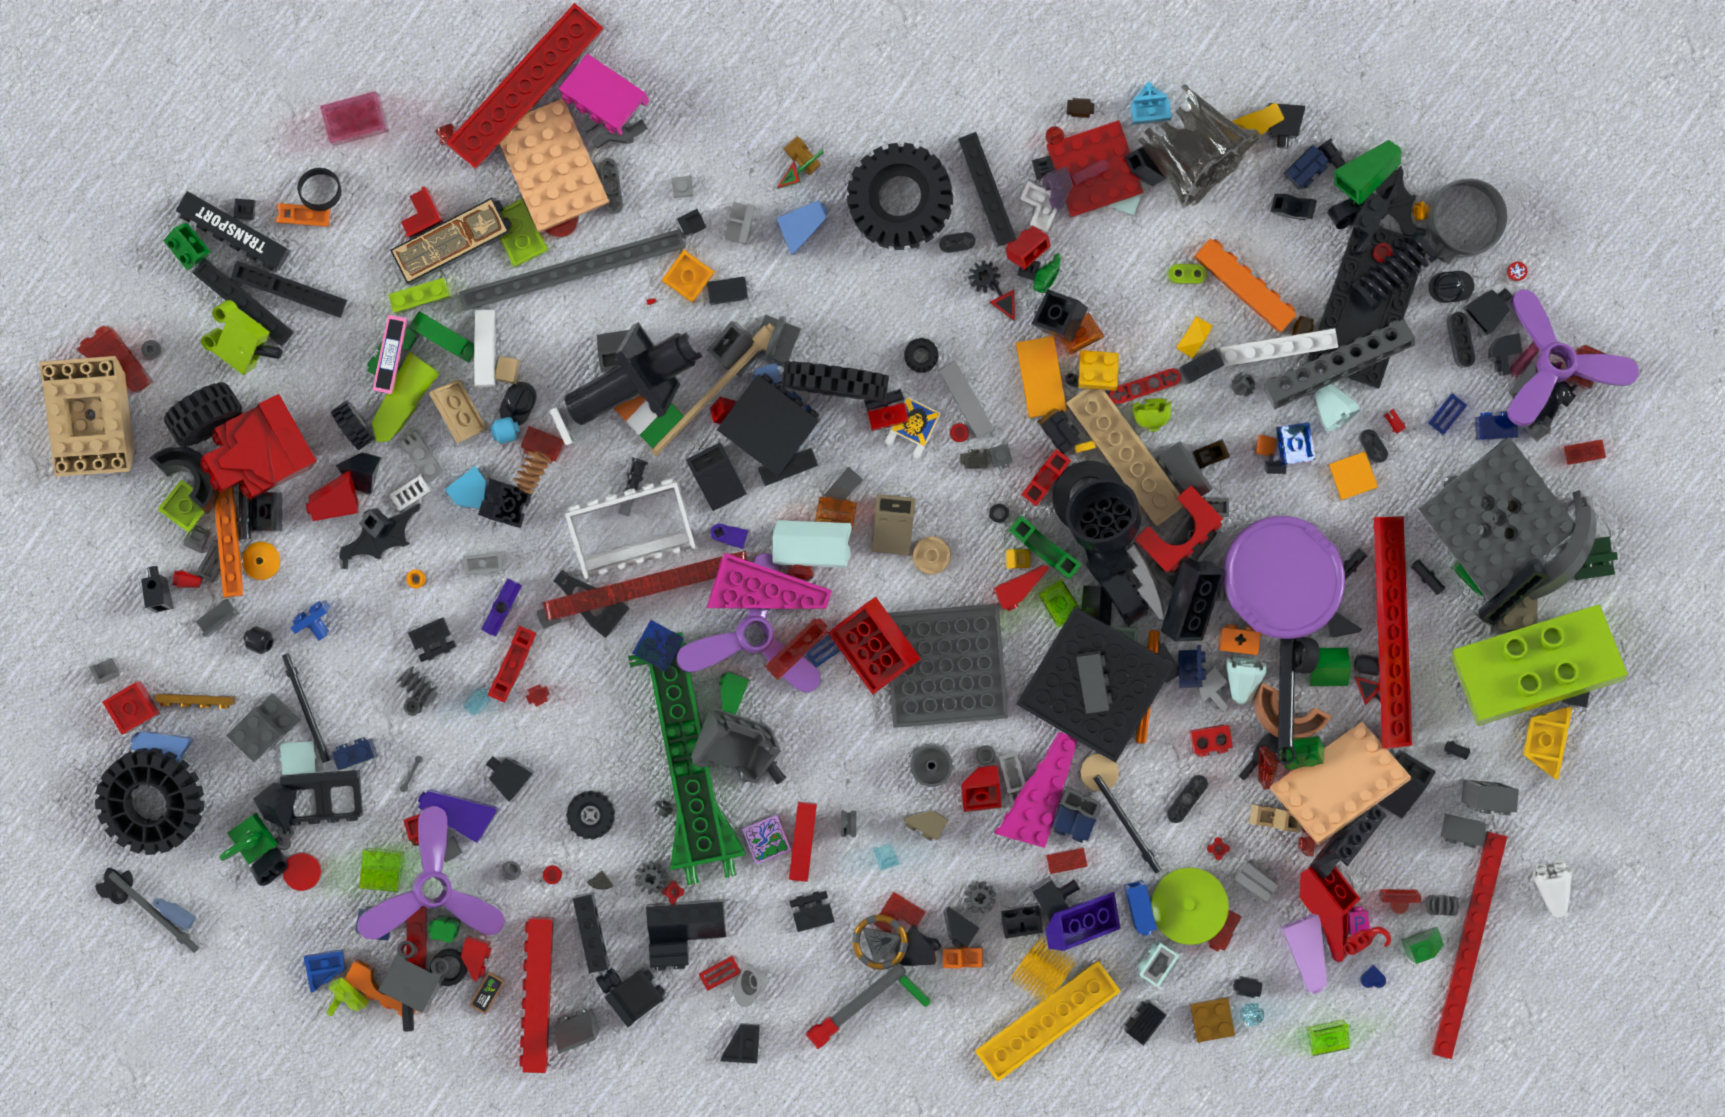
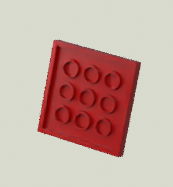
M1120 120L1046 145L1070 218L1144 193L1139 178L1132 174L1124 158L1130 154V150Z

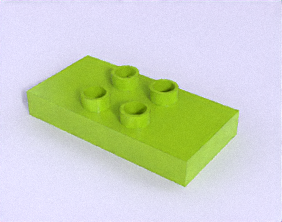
M1600 604L1453 649L1451 653V659L1477 727L1625 681L1628 676Z

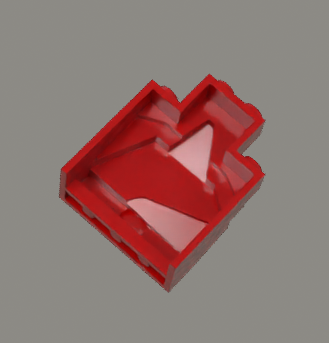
M277 394L259 403L257 407L214 428L212 439L220 447L203 455L200 464L203 471L209 473L211 477L210 483L215 490L218 489L219 493L241 483L240 489L242 493L251 500L310 470L317 460L280 394Z

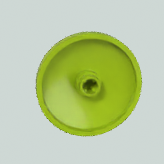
M1198 868L1175 870L1159 882L1152 896L1151 907L1157 927L1166 937L1176 943L1184 945L1205 943L1214 938L1227 921L1229 901L1226 891L1219 880L1205 870Z

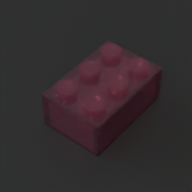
M376 91L320 106L329 142L333 146L390 132L380 94Z

